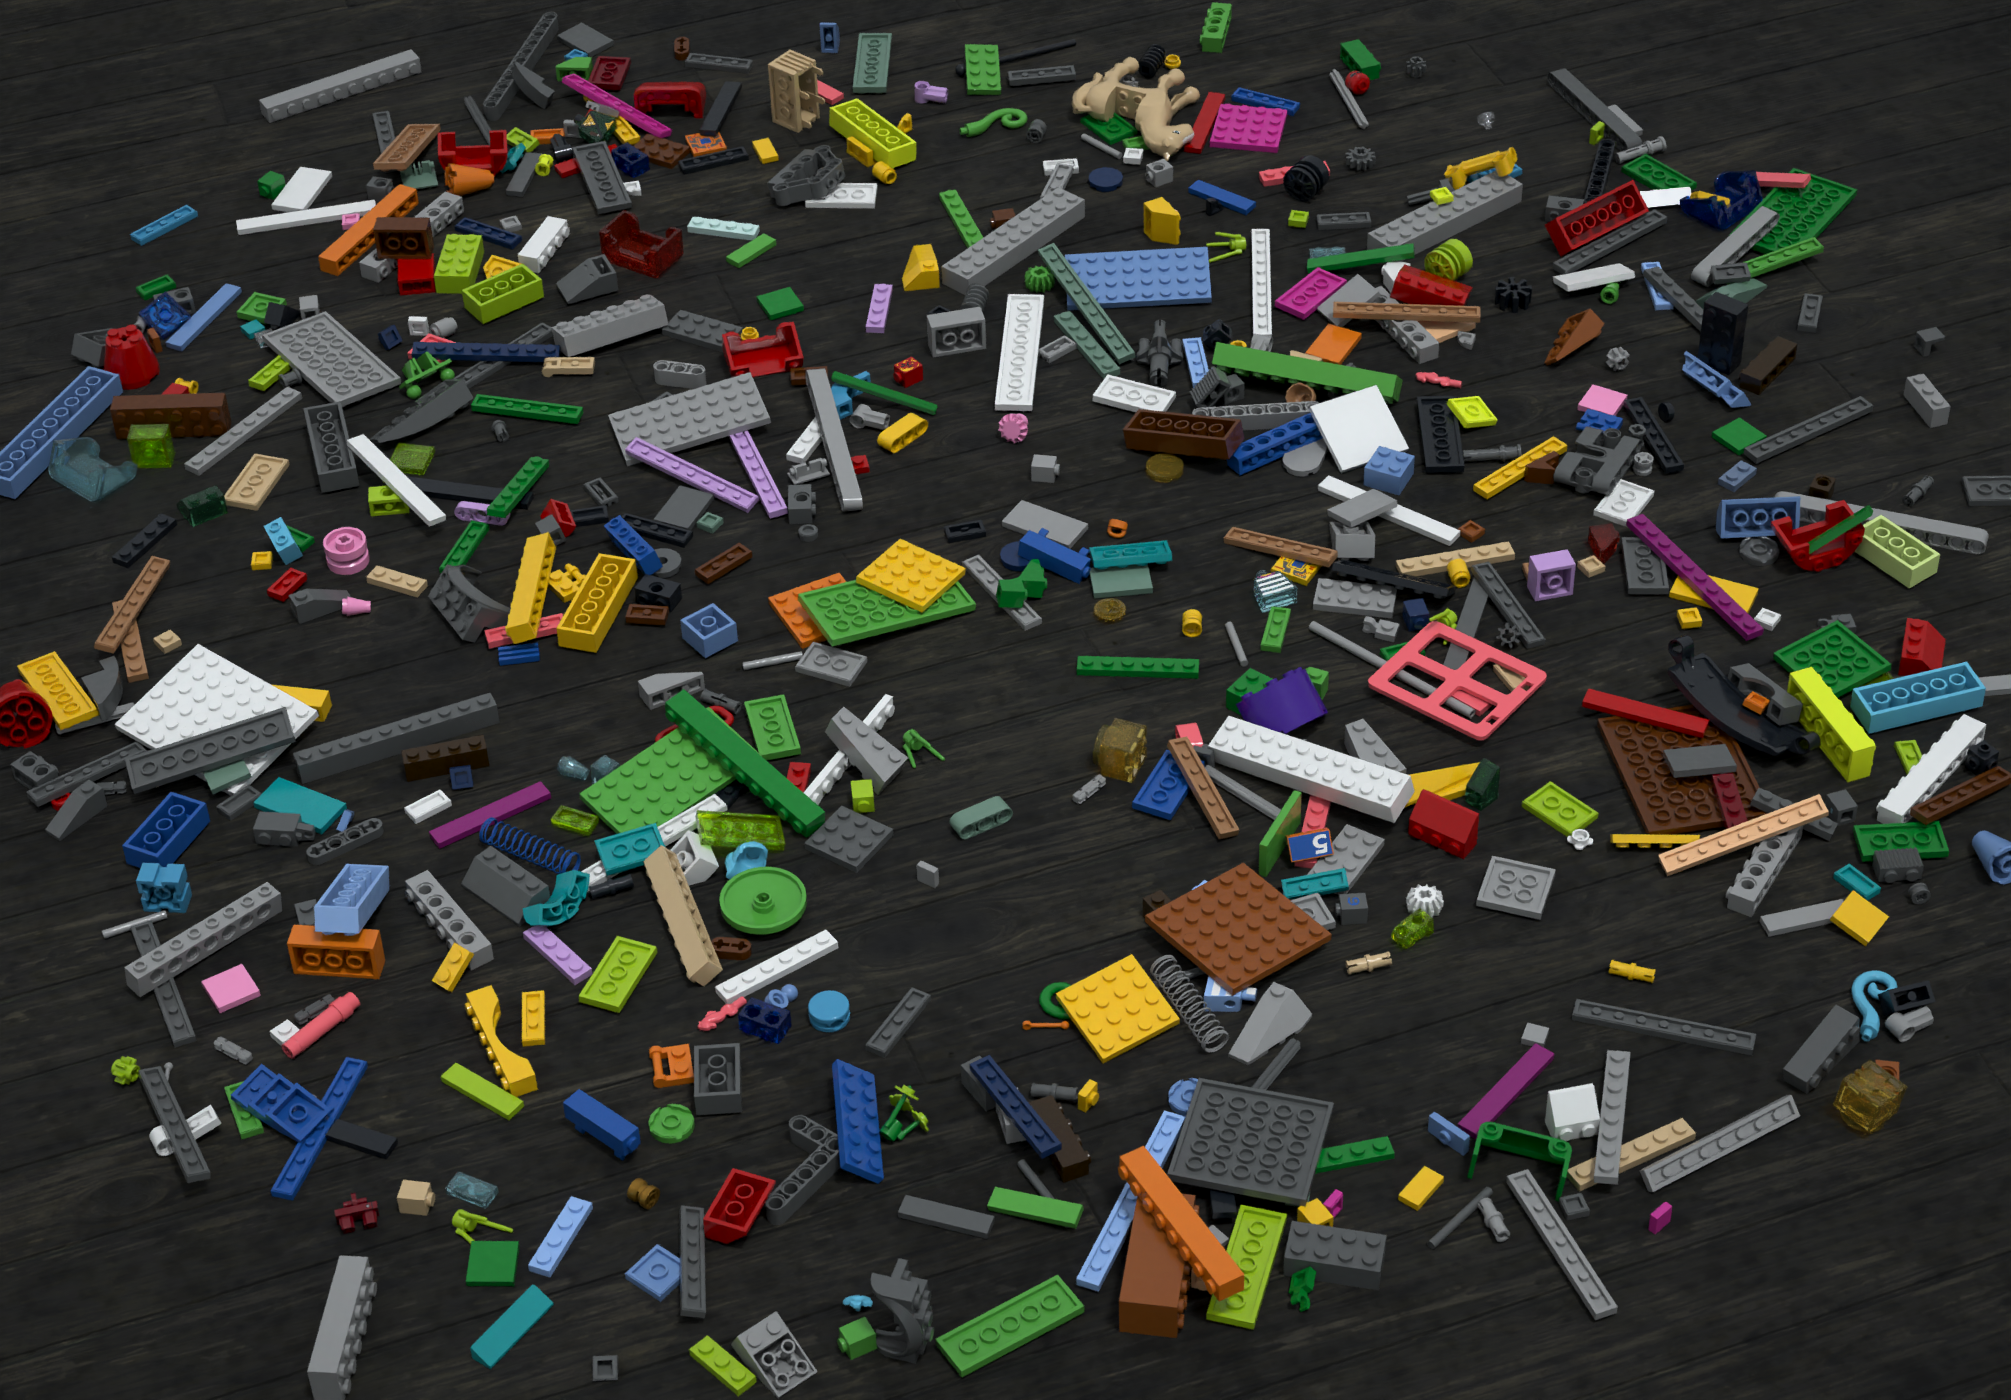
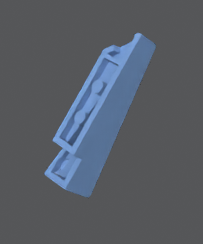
M1686 351L1684 353L1686 361L1682 370L1685 375L1717 397L1721 396L1731 408L1751 406L1744 392L1732 385L1729 379Z

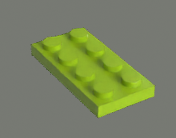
M617 936L579 994V1002L620 1013L656 956L657 946Z

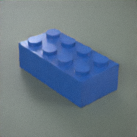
M170 792L122 845L127 864L141 868L142 863H159L162 867H167V864H173L210 822L206 803Z

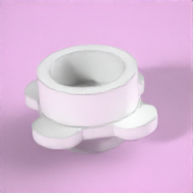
M1577 829L1573 831L1572 836L1567 837V841L1572 843L1577 850H1583L1587 845L1593 844V839L1589 838V833L1583 829Z

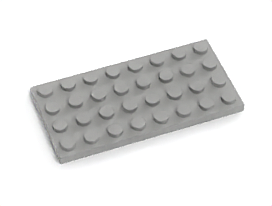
M326 311L262 335L263 341L280 355L285 362H288L293 369L296 368L300 375L330 403L341 401V406L344 407L401 384V378Z
M750 372L608 415L627 466L642 462L625 453V449L635 437L668 453H673L771 423L770 416Z

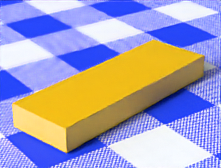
M544 991L522 992L523 1047L545 1045Z

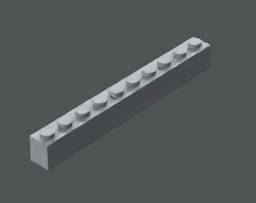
M410 49L260 99L261 113L271 123L421 73L420 59Z

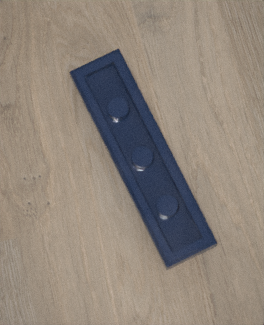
M466 217L455 225L456 232L466 235H482V240L511 250L522 241L521 235Z

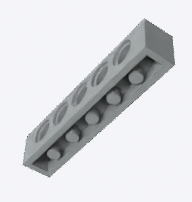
M1382 286L1375 288L1379 291L1380 296L1372 303L1399 304L1395 299L1390 298V294ZM1374 319L1419 364L1438 358L1439 342L1418 321Z
M1803 825L1762 840L1759 847H1754L1751 859H1747L1743 866V872L1737 874L1734 886H1730L1727 890L1728 909L1749 917L1753 916L1800 841Z
M428 870L405 881L407 889L405 890L406 898L409 902L413 901L419 914H424L429 926H434L440 939H445L449 949H451L455 942L474 953L467 966L470 970L494 959L491 943Z

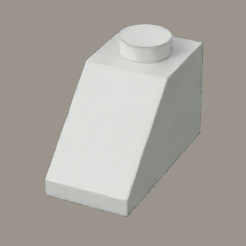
M1398 260L1383 265L1381 271L1383 283L1390 293L1399 270L1404 264L1410 266V263Z

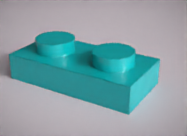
M522 142L507 153L506 164L500 170L502 173L507 170H513L517 166L516 162L523 157L522 153L526 147Z

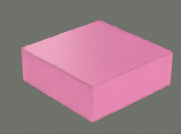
M360 214L342 215L343 230L350 229L359 221Z

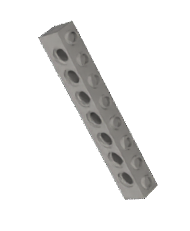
M444 192L415 217L430 218L432 236L434 237L464 212L462 197ZM375 249L359 262L361 276L379 283L398 267V259H378L377 249Z
M266 882L124 967L127 986L141 997L165 983L170 978H173L282 912L281 893Z

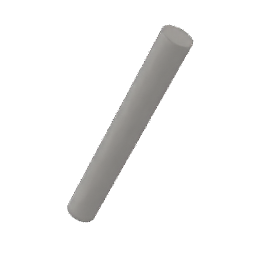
M1085 133L1082 134L1081 139L1117 159L1122 157L1121 152Z
M1227 622L1225 627L1240 665L1243 667L1247 666L1248 660L1233 623Z
M800 651L743 662V670L800 660L803 654Z
M164 910L103 930L102 934L104 939L130 931V927L151 920L152 923L167 919V914Z

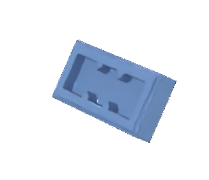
M1433 1112L1429 1116L1428 1132L1437 1137L1443 1144H1447L1464 1156L1469 1152L1470 1136L1436 1112Z

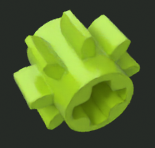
M122 1056L121 1059H117L111 1068V1073L116 1076L114 1081L123 1085L125 1083L129 1085L130 1082L136 1081L139 1076L138 1070H140V1067L135 1065L137 1059L129 1056Z

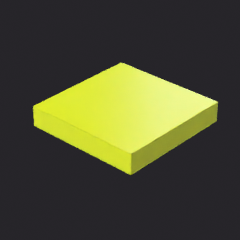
M1479 396L1453 398L1447 401V406L1465 428L1491 426L1497 423V418Z

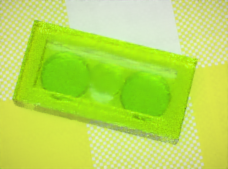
M561 805L552 816L551 823L552 825L589 836L599 823V819L596 815Z

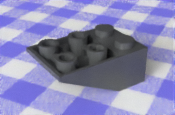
M605 254L586 259L556 283L567 304L576 303L588 298L591 299L618 290L616 272Z

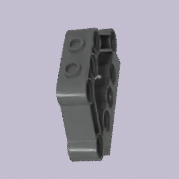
M828 145L818 146L814 150L804 149L768 182L771 198H775L777 205L786 206L790 203L826 196L845 178L842 160L831 152V148Z

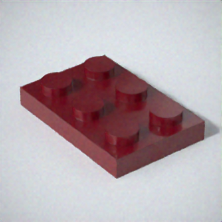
M598 56L588 82L600 89L620 90L631 65V59L627 57Z

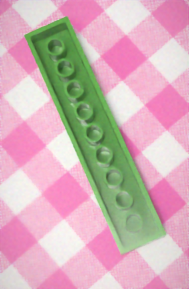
M1216 342L1212 364L1217 369L1227 374H1231V371H1234L1239 376L1249 377V374H1251L1256 379L1266 381L1267 378H1270V380H1274L1273 382L1284 384L1285 381H1288L1291 385L1303 383L1310 386L1313 390L1320 391L1321 388H1324L1327 392L1337 394L1339 391H1342V393L1347 395L1377 385L1385 403L1392 404L1393 401L1398 402L1403 381L1400 377L1393 374Z

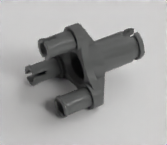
M1159 320L1154 322V334L1151 343L1147 338L1139 340V351L1137 352L1136 359L1140 364H1150V383L1156 387L1157 380H1161V387L1168 383L1169 365L1180 364L1183 361V353L1181 352L1182 341L1175 338L1170 341V344L1168 343L1167 334L1165 333L1166 322L1161 320V326H1159Z

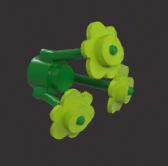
M903 1085L902 1088L895 1086L896 1089L903 1092V1095L895 1094L894 1096H889L890 1103L895 1108L879 1132L891 1142H894L896 1138L902 1141L905 1135L918 1125L928 1132L926 1115L922 1112L917 1113L914 1111L907 1098L910 1096L919 1100L918 1097L914 1096L915 1090L911 1086ZM900 1109L902 1111H911L915 1119L903 1131L901 1130L903 1125L895 1119Z

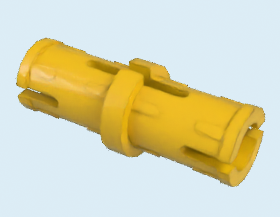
M1611 960L1609 974L1628 977V980L1632 981L1633 979H1638L1650 983L1654 982L1655 969L1636 966V963L1626 964Z

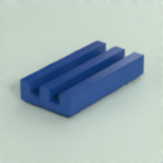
M538 643L498 647L500 666L540 661Z

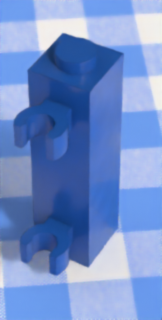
M1041 528L1038 534L1029 530L1019 542V556L1029 561L1039 559L1042 567L1078 584L1083 578L1089 576L1091 559L1087 555L1090 550L1082 547L1079 553L1060 545L1046 538L1049 531Z
M578 1089L563 1102L565 1118L575 1124V1129L581 1134H584L585 1131L615 1150L614 1155L622 1161L626 1155L632 1153L641 1143L637 1126L582 1090Z

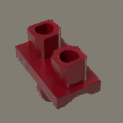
M351 1193L352 1200L343 1202L344 1208L334 1210L337 1224H340L343 1234L355 1231L354 1221L363 1219L364 1227L367 1229L377 1227V1216H380L377 1201L367 1203L366 1197L357 1199L356 1193Z

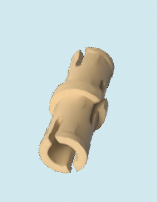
M1387 951L1372 956L1367 954L1364 955V958L1345 961L1346 968H1348L1347 973L1351 975L1366 970L1371 972L1374 968L1392 965V959L1389 958L1391 955Z

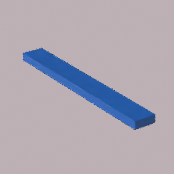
M349 1057L345 1058L321 1101L331 1109V1112L301 1143H297L271 1189L272 1196L294 1200L327 1141L326 1133L334 1122L340 1118L368 1067L367 1061Z

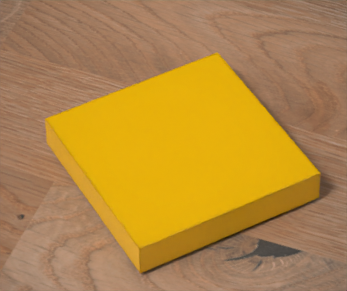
M1852 891L1832 915L1830 921L1861 944L1867 946L1889 916L1858 893Z

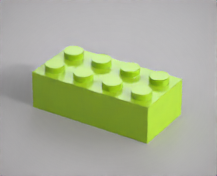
M451 234L446 236L434 274L436 293L462 294L463 289L475 284L484 255L482 235Z
M520 264L463 289L462 296L464 308L484 324L543 298L544 292L542 279L527 266Z

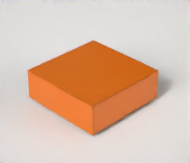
M1752 691L1745 698L1742 705L1761 715L1769 706L1770 700Z

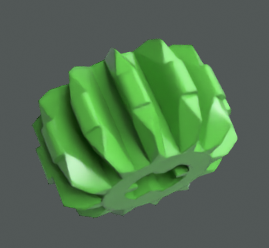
M1043 265L1040 267L1035 266L1025 272L1026 288L1030 289V292L1044 293L1054 287L1055 278L1048 267L1044 268Z

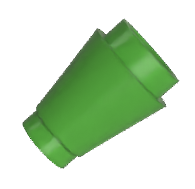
M1617 282L1609 283L1602 289L1601 298L1605 303L1610 304L1617 301L1619 284Z

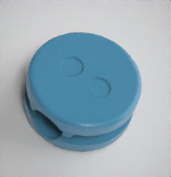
M831 990L822 991L814 995L809 1001V1021L815 1029L822 1032H835L848 1024L850 1020V1006L847 997L842 993Z

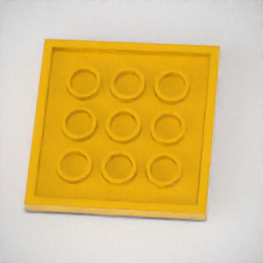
M899 539L856 576V583L923 613L965 575L966 568Z
M1132 954L1056 993V999L1102 1063L1121 1055L1180 1023L1177 1014Z

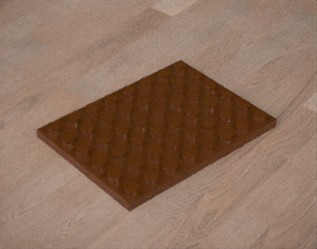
M1693 705L1666 708L1707 719ZM1619 716L1599 718L1597 720L1600 733L1647 835H1672L1725 826L1711 782L1712 774L1674 778L1663 757V750L1726 744L1737 765L1736 772L1731 773L1734 775L1747 820L1749 821L1768 814L1750 805L1760 787L1737 740L1719 729L1712 722L1709 721L1704 737L1700 738Z

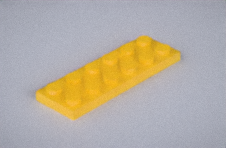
M55 651L17 666L25 682L48 702L53 720L60 730L71 728L75 724L91 720L99 715L97 707Z

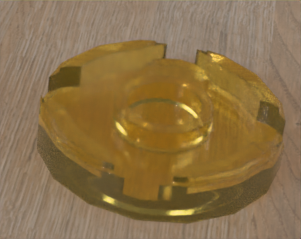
M1172 454L1154 455L1146 462V473L1154 481L1171 482L1172 479L1176 478L1177 480L1183 474L1184 464L1182 460Z

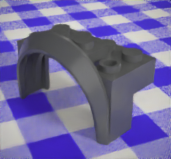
M447 564L428 597L462 640L475 643L484 627L493 629L506 626L511 608L491 599L473 586L477 577L482 572L466 565L452 566Z

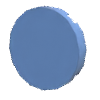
M1189 1078V1081L1184 1082L1180 1080L1171 1086L1169 1090V1105L1178 1115L1186 1117L1198 1079Z

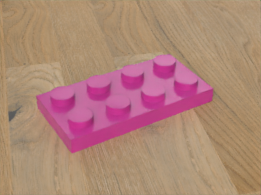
M1317 267L1276 299L1275 307L1304 320L1316 311L1318 306L1343 287L1347 280Z

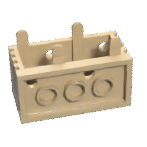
M788 50L768 64L772 121L799 133L802 128L807 127L810 129L812 127L811 121L814 122L816 121L815 118H820L819 103L824 104L825 100L823 97L818 96L817 74L822 75L823 71L816 67V60L793 50Z

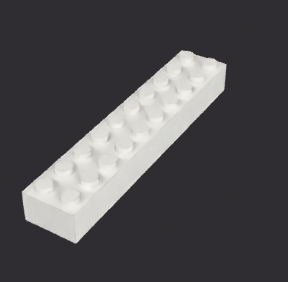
M1231 716L1227 717L1208 745L1209 749L1214 750L1216 763L1395 823L1415 792L1410 775Z

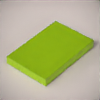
M1551 781L1522 801L1524 809L1566 837L1572 836L1573 831L1577 829H1584L1598 818L1597 811Z

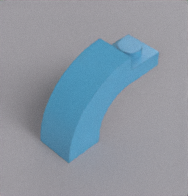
M867 371L853 376L871 383L870 374ZM838 383L833 384L831 391L839 419L853 414L852 398L864 392Z

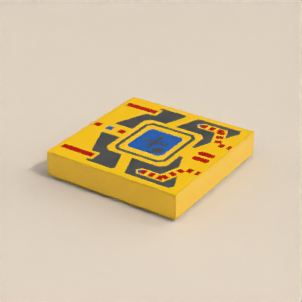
M1281 556L1271 568V573L1273 575L1280 573L1279 577H1285L1287 580L1307 586L1322 566Z

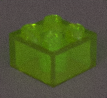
M169 424L131 425L127 441L134 468H171L175 450Z

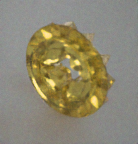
M1114 598L1102 599L1094 606V614L1098 616L1099 620L1104 619L1105 622L1108 620L1113 622L1116 619L1121 620L1122 616L1126 613L1125 604Z

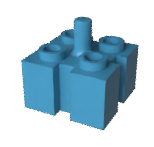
M142 863L136 883L139 893H143L141 902L144 911L161 912L162 908H166L172 913H186L192 892L190 884L186 883L188 876L185 864H167V867H162L159 863Z

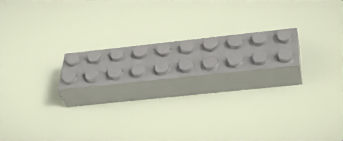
M1494 171L1451 192L1454 196L1452 202L1437 205L1434 201L1369 232L1367 250L1414 243L1415 254L1520 203L1522 201L1523 184L1509 175L1499 177L1497 172Z
M1059 187L941 266L942 284L964 295L970 284L975 283L983 287L1083 219L1085 217V200Z

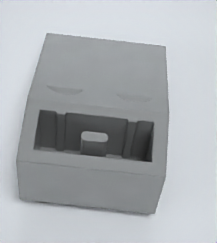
M777 1311L737 1336L731 1344L743 1363L777 1398L818 1372Z

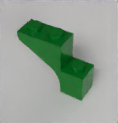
M1032 559L1019 577L1008 580L999 579L996 592L999 607L1022 608L1023 601L1027 600V597L1042 598L1043 591L1047 589V579L1044 578V568L1041 567L1039 559Z

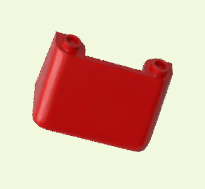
M645 82L637 87L634 92L635 109L644 114L647 111H652V104H685V111H692L694 118H703L706 88L700 82Z

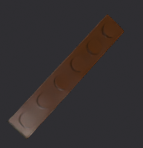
M1996 766L1911 807L1910 815L1927 825L2011 784V773L2000 766Z

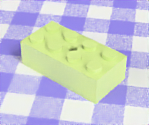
M1880 515L1863 525L1865 528L1863 540L1855 552L1906 587L1911 588L1937 573L1940 554L1884 516Z

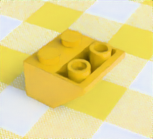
M1163 197L1145 202L1144 233L1152 241L1174 245L1179 244V236L1181 235L1179 229L1180 214Z

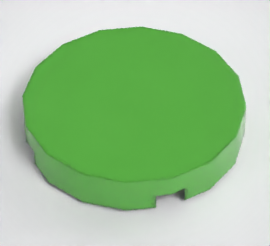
M680 1104L666 1105L667 1107L662 1109L659 1107L650 1115L648 1122L650 1134L662 1143L672 1144L681 1142L692 1134L695 1127L691 1111Z

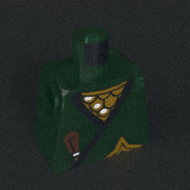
M593 110L589 111L586 117L577 114L574 119V123L579 125L580 137L589 144L602 141L607 142L617 129L616 118Z

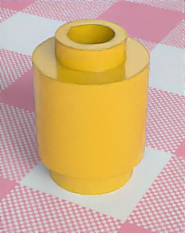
M879 161L872 168V175L884 184H892L896 180L897 174L895 170L885 162Z
M1463 559L1450 561L1447 565V571L1452 584L1458 588L1467 586L1470 582V573L1466 562Z

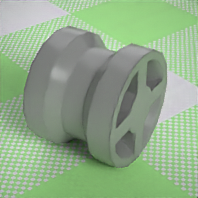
M1646 452L1637 453L1634 456L1633 472L1640 476L1651 474L1653 456Z

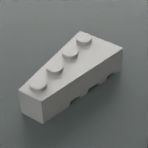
M845 707L831 719L825 731L839 750L846 753L849 757L848 761L853 767L856 765L861 771L863 779H872L873 791L877 795L902 771L908 759L907 756Z
M1364 719L1345 725L1344 744L1349 756L1406 774L1405 766Z

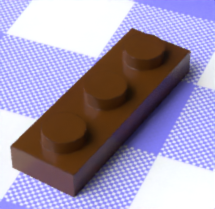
M738 543L696 568L695 576L709 584L752 558V551Z

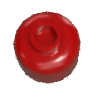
M1352 71L1347 75L1345 85L1350 92L1361 95L1368 90L1370 80L1366 74L1360 71Z

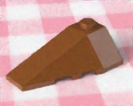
M1591 308L1568 317L1558 332L1560 337L1554 340L1555 346L1549 351L1544 363L1549 365L1557 362L1592 338L1598 337L1605 323Z

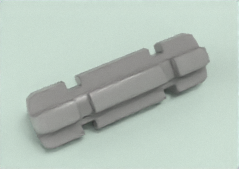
M1101 774L1095 776L1093 780H1090L1072 795L1073 801L1077 804L1083 803L1106 784V778Z
M218 1037L214 1041L215 1049L239 1060V1062L245 1065L253 1059L251 1052L243 1050L242 1047L227 1041L223 1037Z

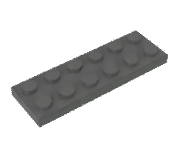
M602 141L572 147L573 155L598 214L632 208V202L606 142Z

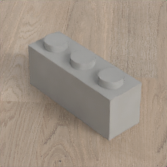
M1924 374L1907 377L1904 397L1930 428L1946 425L1951 406Z

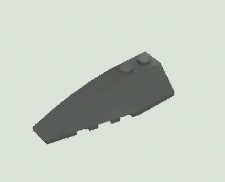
M446 379L414 402L416 406L405 409L403 411L405 415L391 421L392 426H385L369 440L372 443H381L415 434L443 419L451 418L455 415L456 410L468 406L473 396L463 379Z

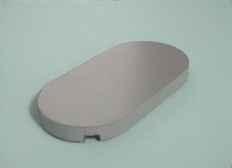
M1324 439L1285 453L1283 456V467L1287 469L1289 474L1299 477L1309 476V473L1313 472L1314 474L1318 472L1329 450Z

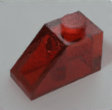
M1612 523L1589 526L1588 543L1594 556L1601 563L1605 564L1615 553L1617 542L1620 541L1619 532L1615 530Z

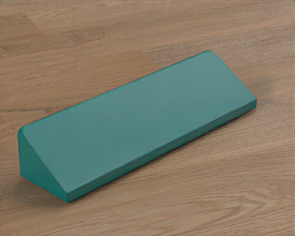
M531 1285L471 1346L472 1358L491 1369L554 1305L553 1302L537 1286Z

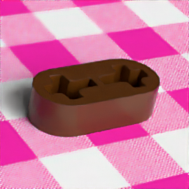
M678 37L674 41V53L677 60H686L690 54L689 39L687 37Z
M717 937L711 940L718 959L746 960L752 954L751 943L746 939Z

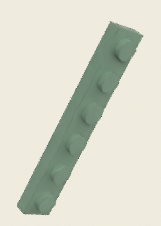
M1071 311L1054 316L1055 324L1069 339L1077 343V349L1103 379H1105L1107 374L1112 376L1120 375V368Z

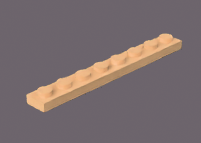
M1820 794L1659 854L1658 858L1666 875L1670 876L1829 815V811Z

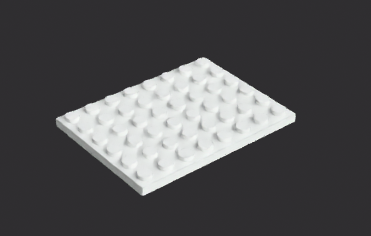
M197 644L115 723V727L120 732L153 750L283 707L287 709L296 739L319 714L312 707ZM290 744L244 758L252 777L222 791L232 796L247 785H250ZM203 772L195 774L207 782Z

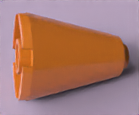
M447 164L449 167L445 168V185L449 186V191L447 192L457 196L484 190L494 184V175L489 170L457 164Z

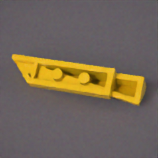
M1478 762L1410 774L1415 792L1405 807L1416 803L1423 789L1448 800L1477 792L1480 781L1485 776V763Z

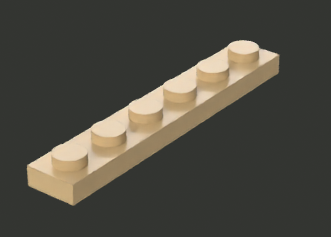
M1501 542L1397 560L1396 568L1399 573L1422 576L1447 571L1448 563L1454 559H1463L1466 562L1467 568L1472 565L1485 562L1492 564L1515 560V552L1509 542Z
M1681 1118L1623 1144L1619 1174L1695 1140L1696 1132ZM1596 1157L1567 1171L1566 1177L1579 1192L1598 1184L1594 1183Z

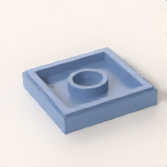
M657 1244L625 1273V1278L661 1302L680 1284V1258Z

